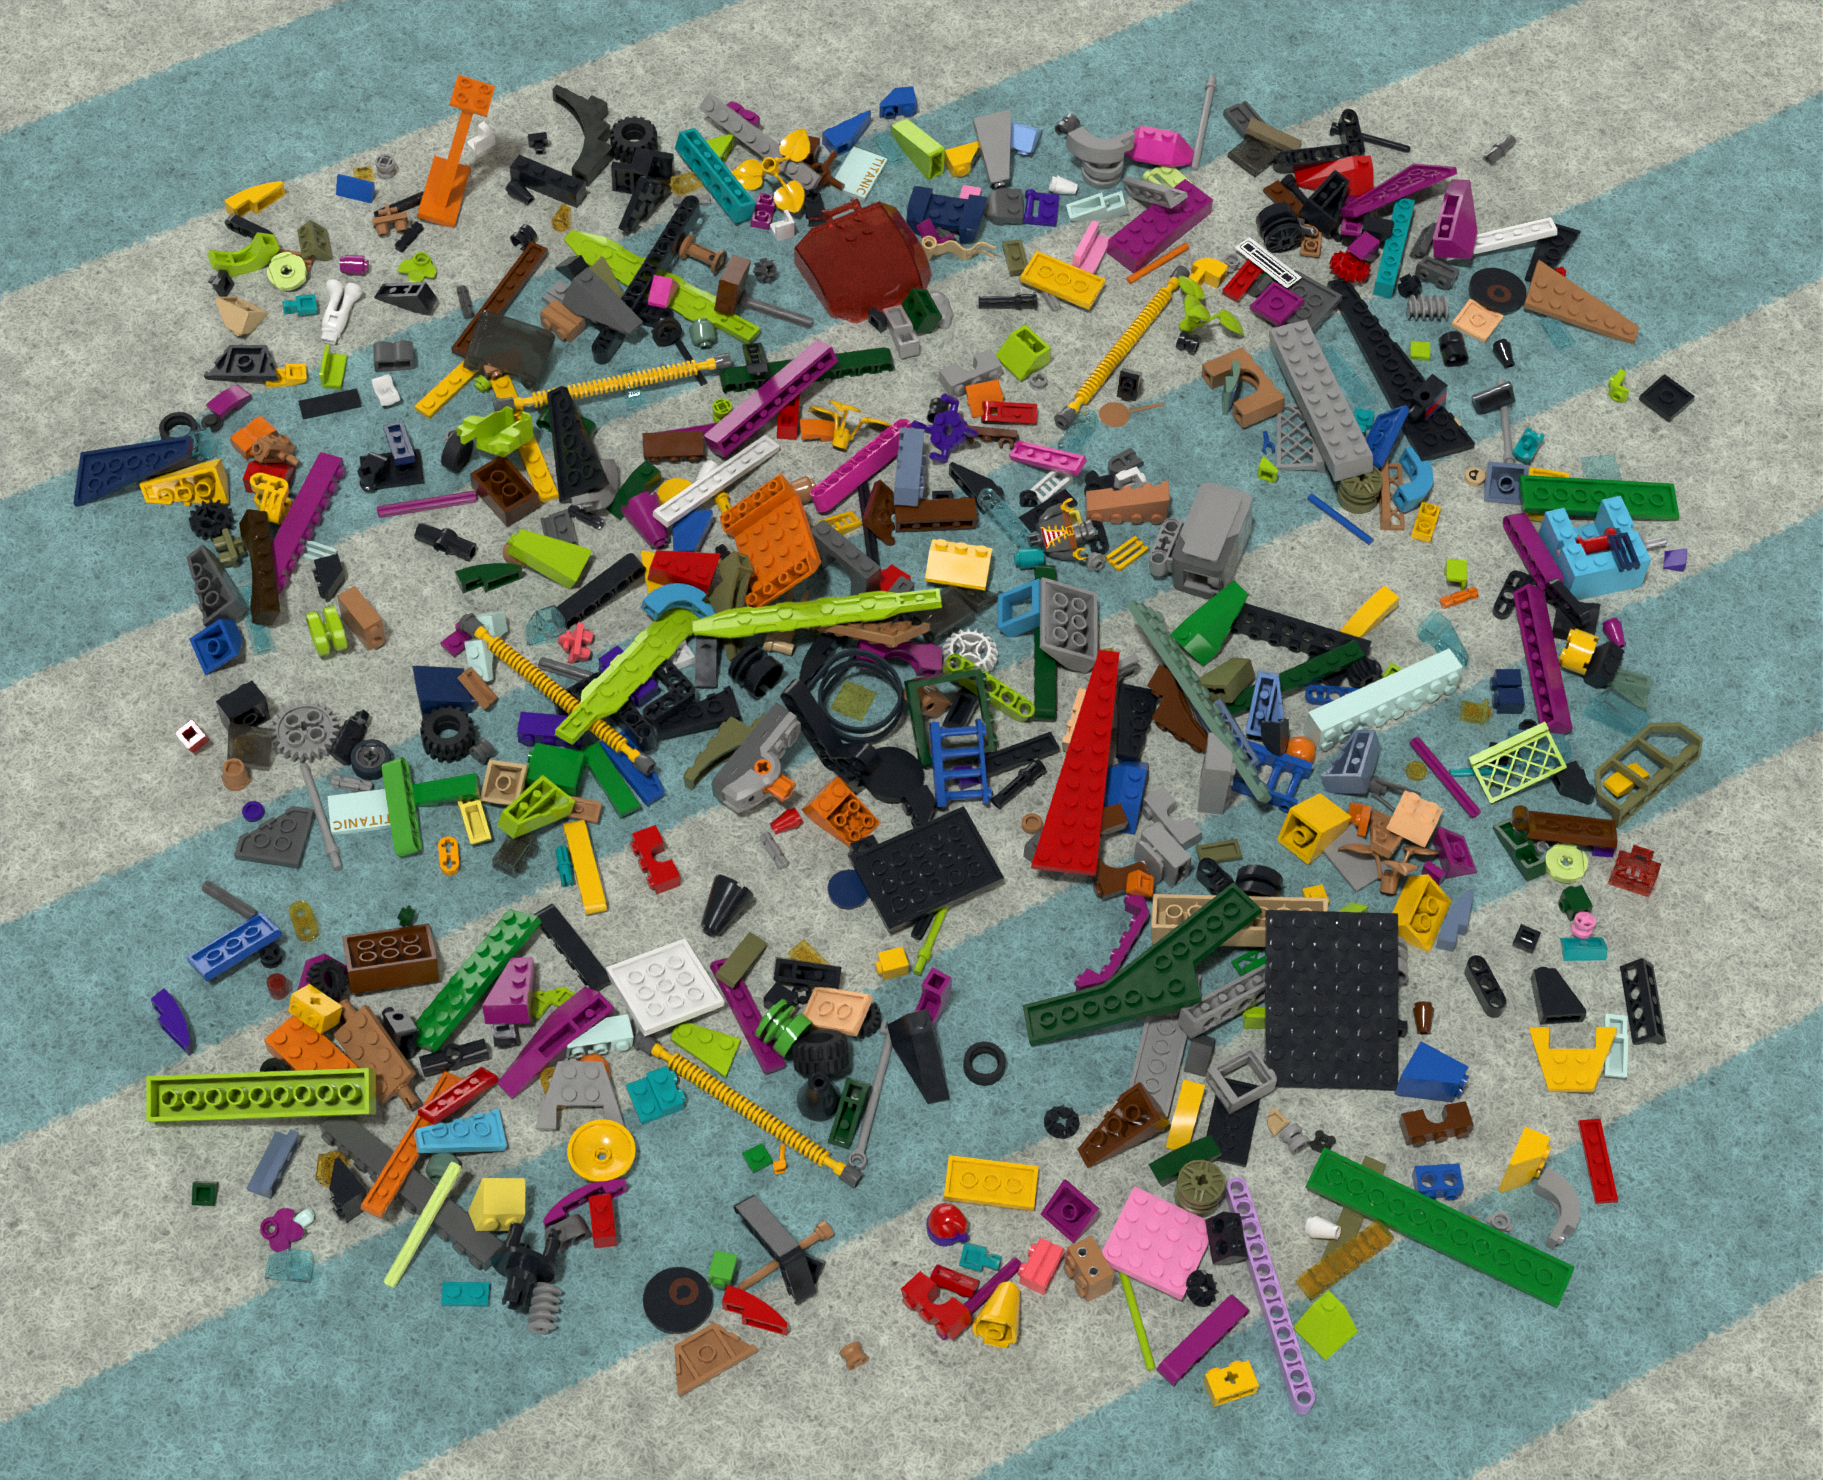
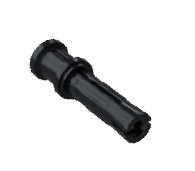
M1017 292L1014 296H978L979 309L1015 307L1017 310L1032 307L1037 309L1036 292H1033V294H1020V292Z
M1034 757L1026 768L1018 771V776L996 796L991 798V803L1000 809L1023 787L1032 785L1037 776L1046 772L1044 764Z

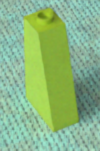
M907 118L891 126V138L927 180H931L944 173L945 148Z
M520 529L516 535L512 533L506 543L509 545L506 553L568 589H571L576 583L592 553V550L524 529Z

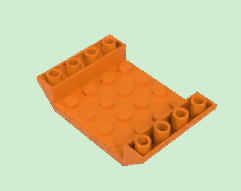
M781 473L719 516L723 531L734 537L739 553L748 555L754 571L748 583L751 593L745 597L747 607L766 606L813 574L821 564L801 498Z

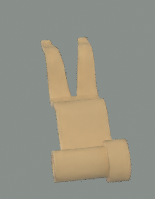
M925 236L921 242V258L923 260H930L932 255L937 256L945 252L954 253L961 260H969L978 253L994 257V254L984 249L976 248L983 246L996 250V246H992L987 242H978L972 248L965 249L953 240L937 244L933 236Z
M794 587L789 589L785 602H792ZM805 591L800 602L807 601L810 591ZM797 629L786 632L774 631L772 635L767 634L763 649L769 652L776 651L792 656L795 644H792V640Z

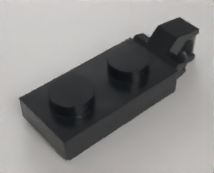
M364 709L356 711L354 716L352 715L348 720H345L329 752V755L345 766L349 765L352 749L360 743L367 728L365 723L369 717L368 712Z

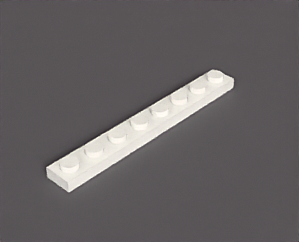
M767 435L762 436L655 509L653 517L668 528L777 453L780 445Z

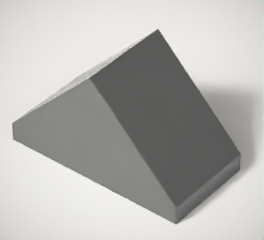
M1201 1034L1192 1038L1184 1072L1205 1077L1215 1038Z

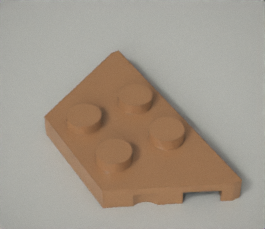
M715 1322L674 1345L678 1396L685 1395L757 1353L756 1346L753 1344L749 1345L740 1340L739 1336L725 1331L722 1326Z

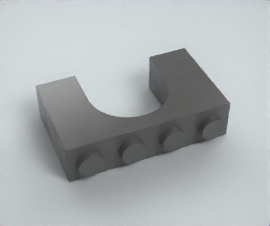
M824 519L811 528L821 559V564L818 567L821 571L837 559L850 576L851 596L858 595L859 593L880 591L881 567Z

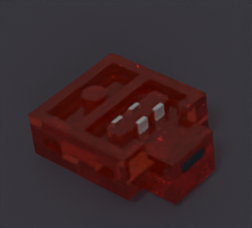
M1633 845L1630 853L1620 850L1607 884L1649 898L1657 880L1661 863L1652 861L1654 851L1637 845Z

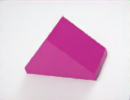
M654 275L648 305L667 308L679 287V283L672 278Z

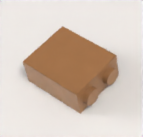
M356 586L337 595L341 618L367 651L381 647L383 642L386 641L382 619Z

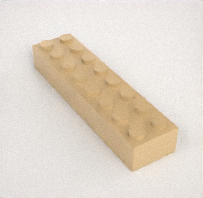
M1153 894L1152 944L1159 941L1216 895ZM1249 896L1261 908L1262 913L1220 946L1265 947L1266 910L1328 911V898Z

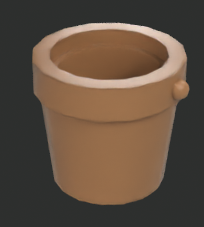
M231 758L224 763L223 775H221L224 786L231 791H240L246 788L252 780L243 762L240 759Z

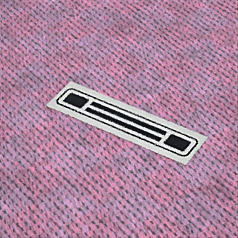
M1250 237L1235 247V249L1286 288L1302 278Z

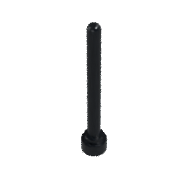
M1292 174L1286 175L1280 183L1289 191H1292L1304 205L1308 198L1297 187L1298 184ZM1333 228L1330 236L1336 242H1340L1342 237Z

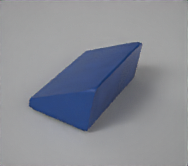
M338 174L336 195L371 204L376 195L375 185L371 181Z

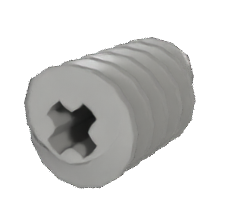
M1411 295L1407 301V319H1410L1411 314H1413L1414 319L1417 320L1418 315L1421 314L1422 319L1425 320L1426 314H1429V318L1432 320L1434 314H1436L1437 319L1440 320L1441 315L1444 314L1446 320L1448 316L1446 296L1442 295L1439 300L1437 295H1434L1432 299L1430 295H1426L1425 299L1422 295H1419L1416 300L1415 295Z
M536 1282L533 1284L535 1289L532 1291L533 1298L530 1301V1315L527 1319L529 1324H527L526 1330L532 1334L546 1335L549 1330L556 1329V1325L550 1322L557 1321L558 1319L552 1313L558 1312L559 1308L553 1304L560 1303V1298L555 1295H561L562 1290L549 1283Z

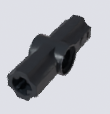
M423 522L419 523L416 527L414 538L433 546L437 552L440 550L445 552V555L451 553L466 560L472 559L477 549L476 543L458 537L456 532L450 528H443L441 530Z
M483 1038L462 1045L449 1044L444 1050L419 1056L423 1075L427 1076L445 1070L457 1071L466 1064L488 1059L489 1054ZM451 1056H459L456 1059H449Z

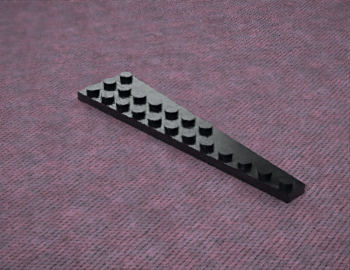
M1344 278L1329 281L1327 287L1342 295V301L1337 307L1391 409L1393 410L1403 405L1410 409L1411 397L1425 382L1424 377L1397 342H1393L1387 329H1383L1379 324V319L1376 315L1373 316L1368 310V305L1361 299L1348 280L1344 281ZM1444 406L1427 421L1418 418L1413 422L1406 417L1401 427L1421 462L1472 449L1475 446L1472 438L1462 426L1457 424L1454 420V415L1448 412Z

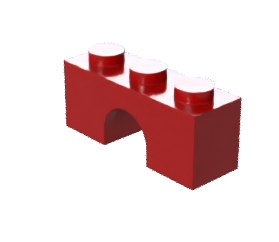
M653 825L632 833L630 847L633 854H638L640 858L638 860L640 870L642 872L646 871L648 875L646 877L648 887L650 889L654 888L657 895L681 886L680 875L672 859L665 862L653 859L655 855L664 852V841L657 826Z
M921 1271L901 1288L904 1305L910 1310L914 1309L917 1311L924 1322L932 1323L942 1336L947 1335L953 1340L972 1322L969 1309L954 1297L944 1304H934V1300L939 1297L937 1284Z

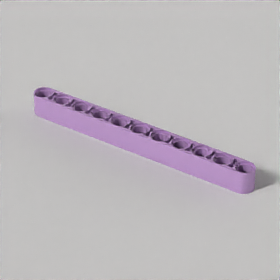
M1234 1177L1228 1181L1225 1198L1230 1212L1240 1213L1238 1212L1239 1209L1247 1211L1246 1214L1240 1213L1248 1255L1245 1261L1291 1406L1296 1413L1307 1414L1312 1409L1315 1394L1247 1183L1242 1178ZM1232 1189H1238L1241 1193L1236 1194L1232 1192ZM1249 1229L1253 1231L1254 1234L1249 1235L1245 1233L1244 1230ZM1257 1250L1260 1252V1255H1254L1251 1251ZM1258 1271L1266 1272L1267 1276L1259 1275ZM1264 1292H1271L1274 1296L1268 1297ZM1270 1313H1278L1281 1317L1274 1318ZM1277 1334H1284L1288 1339H1280ZM1285 1355H1290V1356H1292L1295 1360L1289 1361V1360L1285 1359L1284 1356H1285ZM1291 1377H1299L1301 1382H1294ZM1298 1398L1306 1399L1308 1404H1301Z

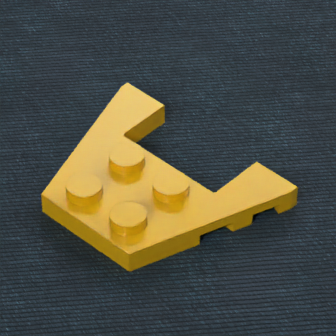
M1550 1027L1529 1028L1549 1091H1595L1604 1068L1603 1065L1611 1051L1612 1042L1617 1035L1616 1027H1596L1595 1049H1550Z

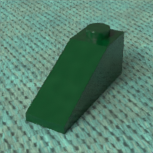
M645 460L631 473L615 495L613 502L606 507V510L621 521L624 518L621 508L623 505L625 508L629 505L628 500L644 492L651 494L661 485V471Z
M850 1077L846 1078L828 1139L829 1144L846 1149L850 1148L871 1087L870 1083Z

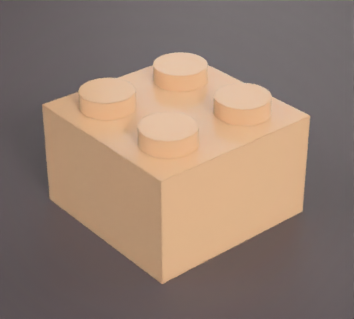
M1405 790L1386 829L1425 848L1443 808L1434 802H1428L1420 798L1416 793Z

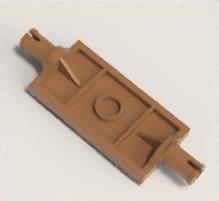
M348 999L341 1001L340 1004L343 1006L341 1014L345 1018L346 1023L333 1035L358 1068L376 1069V1097L381 1103H386L391 1097L396 1095L401 1098L408 1110L416 1108L417 1106L414 1103L419 1105L420 1101L410 1089V1079L416 1074L369 1006L363 1005L356 1012Z

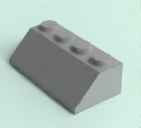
M1214 733L1208 734L1200 774L1197 812L1222 815L1223 809L1228 808L1236 762H1232L1233 753Z

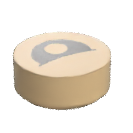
M1477 467L1469 468L1465 473V482L1473 487L1482 485L1485 479L1484 471Z

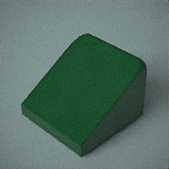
M194 1181L192 1183V1205L215 1206L218 1182Z

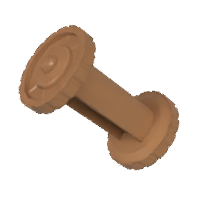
M690 234L684 239L680 247L679 256L682 259H686L688 256L694 257L711 265V272L718 274L726 263L727 251L721 249L716 253L697 244L695 236Z

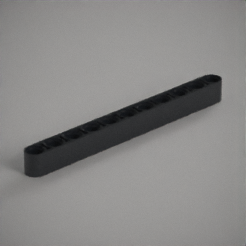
M686 196L682 200L621 297V300L636 315L642 311L644 304L648 301L654 275L663 277L680 250L684 239L690 234L698 221L701 211L699 199L696 196ZM604 325L591 346L595 363L600 365L607 364L626 335Z

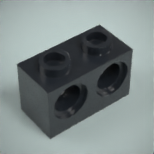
M1221 1212L1205 1219L1213 1264L1231 1265L1248 1258L1240 1213Z

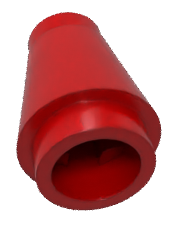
M794 807L792 809L788 808L769 824L776 835L799 827V824L803 821Z

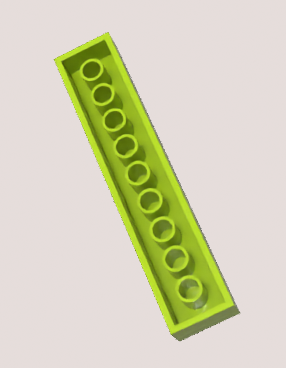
M372 1068L146 1076V1122L376 1115V1069Z

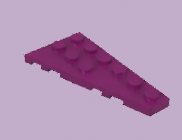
M1414 163L1342 207L1340 214L1350 219L1358 218L1364 213L1399 198L1410 196L1418 190L1456 175L1457 169L1453 166Z

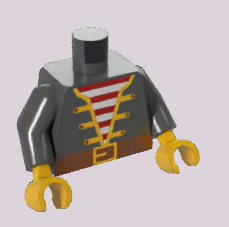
M1068 498L1063 504L1059 503L1049 507L1039 517V523L1035 524L1037 533L1027 536L1030 547L1040 545L1043 552H1047L1049 557L1059 560H1074L1076 558L1078 560H1085L1088 558L1081 557V550H1087V548H1078L1069 512L1073 511L1076 506L1070 508L1067 505V502L1073 500L1072 498Z

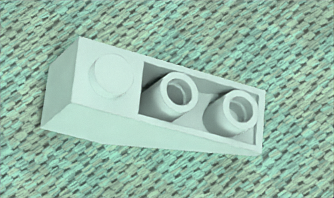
M628 1014L607 1017L567 1045L566 1058L573 1057L578 1059L592 1053L602 1055L609 1051L617 1050L622 1052L632 1047L634 1038Z

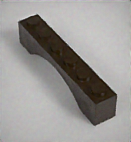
M247 509L239 526L241 539L248 549L251 561L252 595L250 609L252 624L272 626L280 613V604L267 511Z

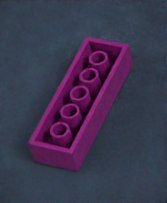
M1184 179L1174 189L1187 192L1188 197L1171 209L1152 204L1108 239L1107 254L1132 273L1137 272L1210 215L1213 199Z

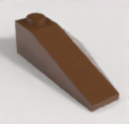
M1141 1082L1119 1096L1115 1106L1111 1111H1107L1103 1121L1097 1128L1092 1130L1077 1149L1087 1168L1102 1163L1150 1138L1170 1125L1161 1106Z

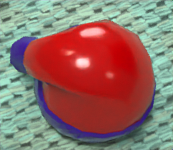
M941 1203L936 1205L927 1217L926 1228L929 1239L936 1245L943 1247L953 1246L958 1242H967L969 1235L966 1233L968 1225L966 1217L960 1209L952 1204Z

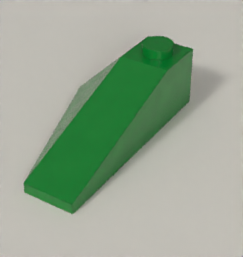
M1235 580L1187 617L1171 635L1202 666L1207 665L1222 648L1221 644L1226 635L1229 634L1230 627L1235 617L1239 615L1249 594Z

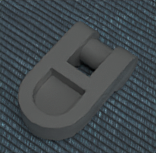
M1129 448L1112 457L1108 462L1107 469L1109 474L1115 476L1123 470H1129L1134 467L1139 469L1143 467L1144 462L1141 458H1137L1136 452L1132 448Z

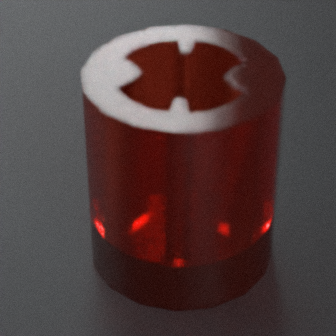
M275 973L267 978L266 984L271 998L274 1000L284 999L289 992L285 976Z

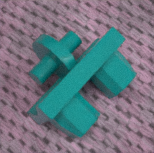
M1527 427L1512 451L1516 461L1526 464V462L1530 463L1545 435L1536 433V431Z

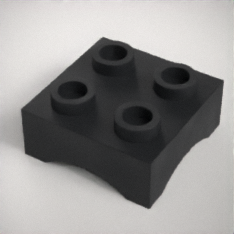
M1580 602L1591 617V622L1582 628L1577 627L1557 605L1552 628L1553 637L1567 640L1571 629H1579L1595 635L1601 604Z

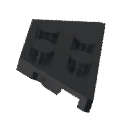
M229 345L224 350L223 355L214 362L215 367L210 372L206 371L204 373L206 380L215 381L279 380L267 345Z

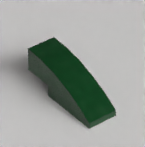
M510 563L480 564L455 571L457 583L463 594L480 587L486 593L523 579L521 565Z
M1512 818L1493 825L1497 838L1526 881L1545 874L1546 861L1534 849V842L1527 838V834L1523 830H1517L1513 827Z
M1209 1135L1177 1148L1148 1165L1160 1185L1164 1187L1178 1179L1179 1171L1185 1164L1193 1160L1211 1162L1223 1154L1213 1137Z

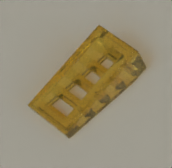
M694 172L672 176L669 185L673 193L681 197L704 187V184L696 178Z

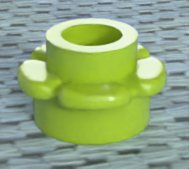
M482 375L474 378L476 382L474 384L475 388L481 393L484 391L488 393L492 386L491 383Z

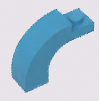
M1413 447L1405 448L1399 458V462L1410 478V483L1399 485L1392 496L1401 513L1418 507L1433 484V470L1429 461L1421 462Z
M680 583L667 584L655 589L643 599L641 609L655 621L672 608L687 609L699 619L716 614L710 604L704 603L707 594L696 587Z

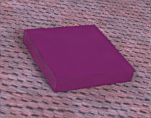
M1273 281L1250 305V310L1280 327L1304 304V299Z

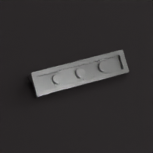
M1129 176L1122 180L1130 197L1170 209L1188 197L1185 191L1146 180H1139Z

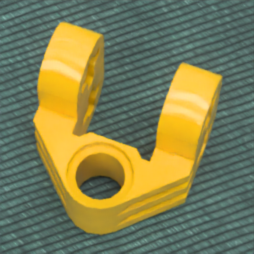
M264 473L252 475L250 484L253 492L256 493L254 496L255 506L260 511H267L269 522L282 524L292 506V502L288 498L289 487L287 481Z

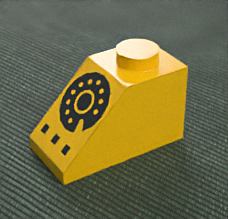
M978 142L945 150L944 163L952 178L957 176L963 177L970 173L980 156Z

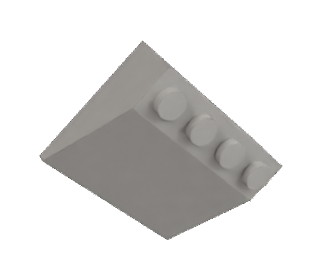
M1042 577L1040 580V648L1066 668L1085 674L1094 666L1097 657V593Z

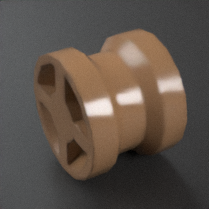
M859 1341L846 1345L839 1352L841 1358L846 1360L848 1370H853L868 1361V1356L862 1352V1345Z

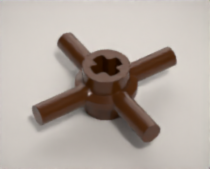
M832 150L824 163L818 162L812 166L806 162L804 163L822 176L818 186H824L828 183L842 191L845 184L831 177L829 169L839 155L834 150Z

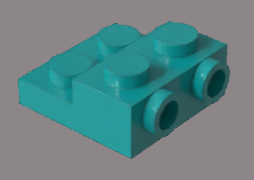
M667 1065L647 1072L645 1078L625 1085L641 1125L684 1110L683 1102L686 1101L682 1089L677 1090L675 1085L678 1082L674 1070L669 1071Z

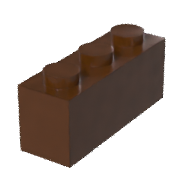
M703 431L642 433L643 458H648V462H659L660 458H668V461H680V457H688V461L700 460V457H704Z

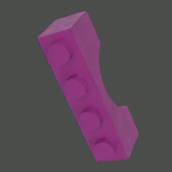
M862 639L859 640L856 649L871 651L885 660L889 658L903 659L913 667L918 676L936 675L942 670V647L931 643L921 645L909 641L902 642L897 647H886L883 643L871 644L868 643V640ZM856 656V660H865L878 666L880 665V663L870 658ZM856 667V669L871 670L865 667Z

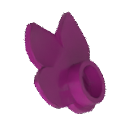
M290 1208L277 1210L273 1217L265 1218L260 1225V1233L265 1239L269 1240L271 1249L283 1255L290 1253V1242L299 1240L305 1234L303 1227L299 1223L292 1221L294 1210ZM272 1224L275 1226V1231L273 1233H271L269 1230Z

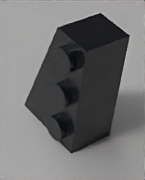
M1334 170L1306 200L1298 214L1326 236H1329L1337 224L1338 215L1342 208L1341 205L1350 181L1337 170Z

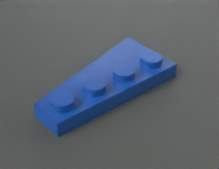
M624 731L619 732L620 735L628 740V746L633 750L637 749L640 753H645V751L637 748ZM603 740L600 741L599 744L615 768L646 806L664 797L665 792L655 771L645 776L633 766L634 763L628 759L624 752L617 753L604 743Z

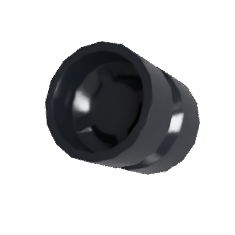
M1450 331L1441 335L1438 342L1445 366L1459 367L1466 364L1469 356L1462 333Z

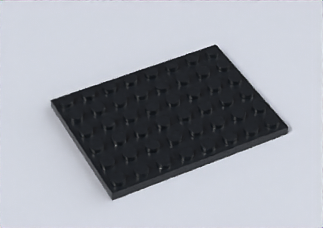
M1265 911L1264 1063L1268 1069H1272L1276 1074L1277 1082L1275 1087L1396 1090L1398 1085V913Z

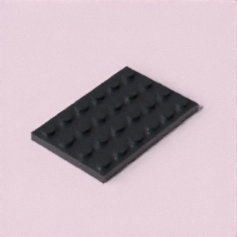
M964 806L854 854L849 858L888 932L1004 880V876Z

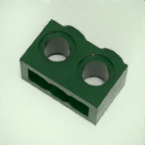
M912 288L901 304L916 332L932 333L942 318L934 300L926 289Z

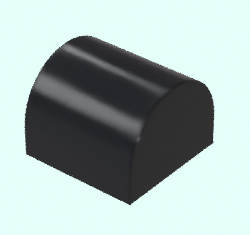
M1521 924L1512 945L1533 953L1541 932Z

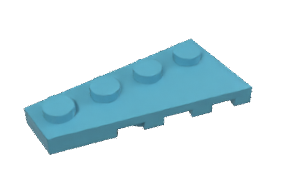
M499 1108L493 1109L490 1113L482 1114V1112L473 1114L472 1117L462 1119V1117L453 1119L452 1122L446 1124L438 1123L418 1128L414 1132L417 1153L505 1151L507 1147Z

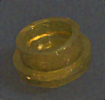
M1412 761L1406 766V774L1410 779L1422 780L1426 776L1427 768L1422 762Z

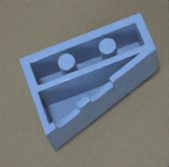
M1258 669L1245 733L1261 736V721L1278 722V719H1284L1279 673Z

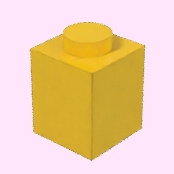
M903 946L877 953V962H874L877 975H882L883 981L909 974V963Z

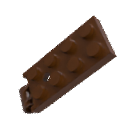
M1523 805L1515 806L1512 810L1513 827L1517 830L1527 831V838L1537 841H1556L1561 844L1593 845L1604 849L1617 848L1618 839L1615 820L1530 811Z

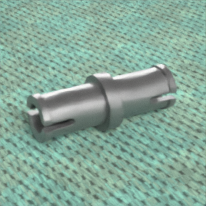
M1507 134L1500 142H1496L1493 145V149L1483 157L1484 161L1488 163L1491 160L1489 164L1492 165L1500 156L1503 157L1507 150L1516 143L1515 137Z

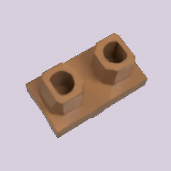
M388 203L384 204L385 209L378 210V214L381 217L372 218L373 228H376L379 236L388 235L387 225L395 224L396 233L406 231L407 213H398L397 207L389 208Z

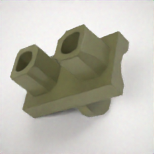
M228 528L223 529V535L213 539L216 552L228 549L227 552L218 554L222 567L233 565L234 569L238 568L240 565L237 553L240 556H244L246 554L245 551L248 549L240 537H235V541L232 542Z

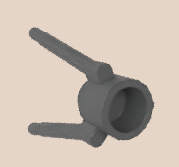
M1376 775L1372 778L1368 791L1372 792L1371 797L1378 800L1393 813L1395 808L1380 796L1381 794L1385 796L1389 787L1403 792L1406 790L1421 796V792L1384 780Z

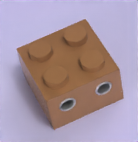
M1092 1235L1067 1247L1065 1266L1063 1268L1069 1279L1073 1278L1075 1281V1290L1080 1298L1084 1297L1086 1302H1089L1110 1292L1114 1272Z

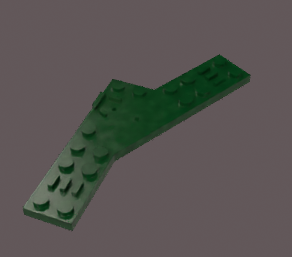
M1233 882L1102 985L1023 1005L1030 1045L1033 1046L1154 1014L1160 1016L1175 1012L1177 1008L1201 1003L1202 998L1195 965L1262 913L1261 908Z

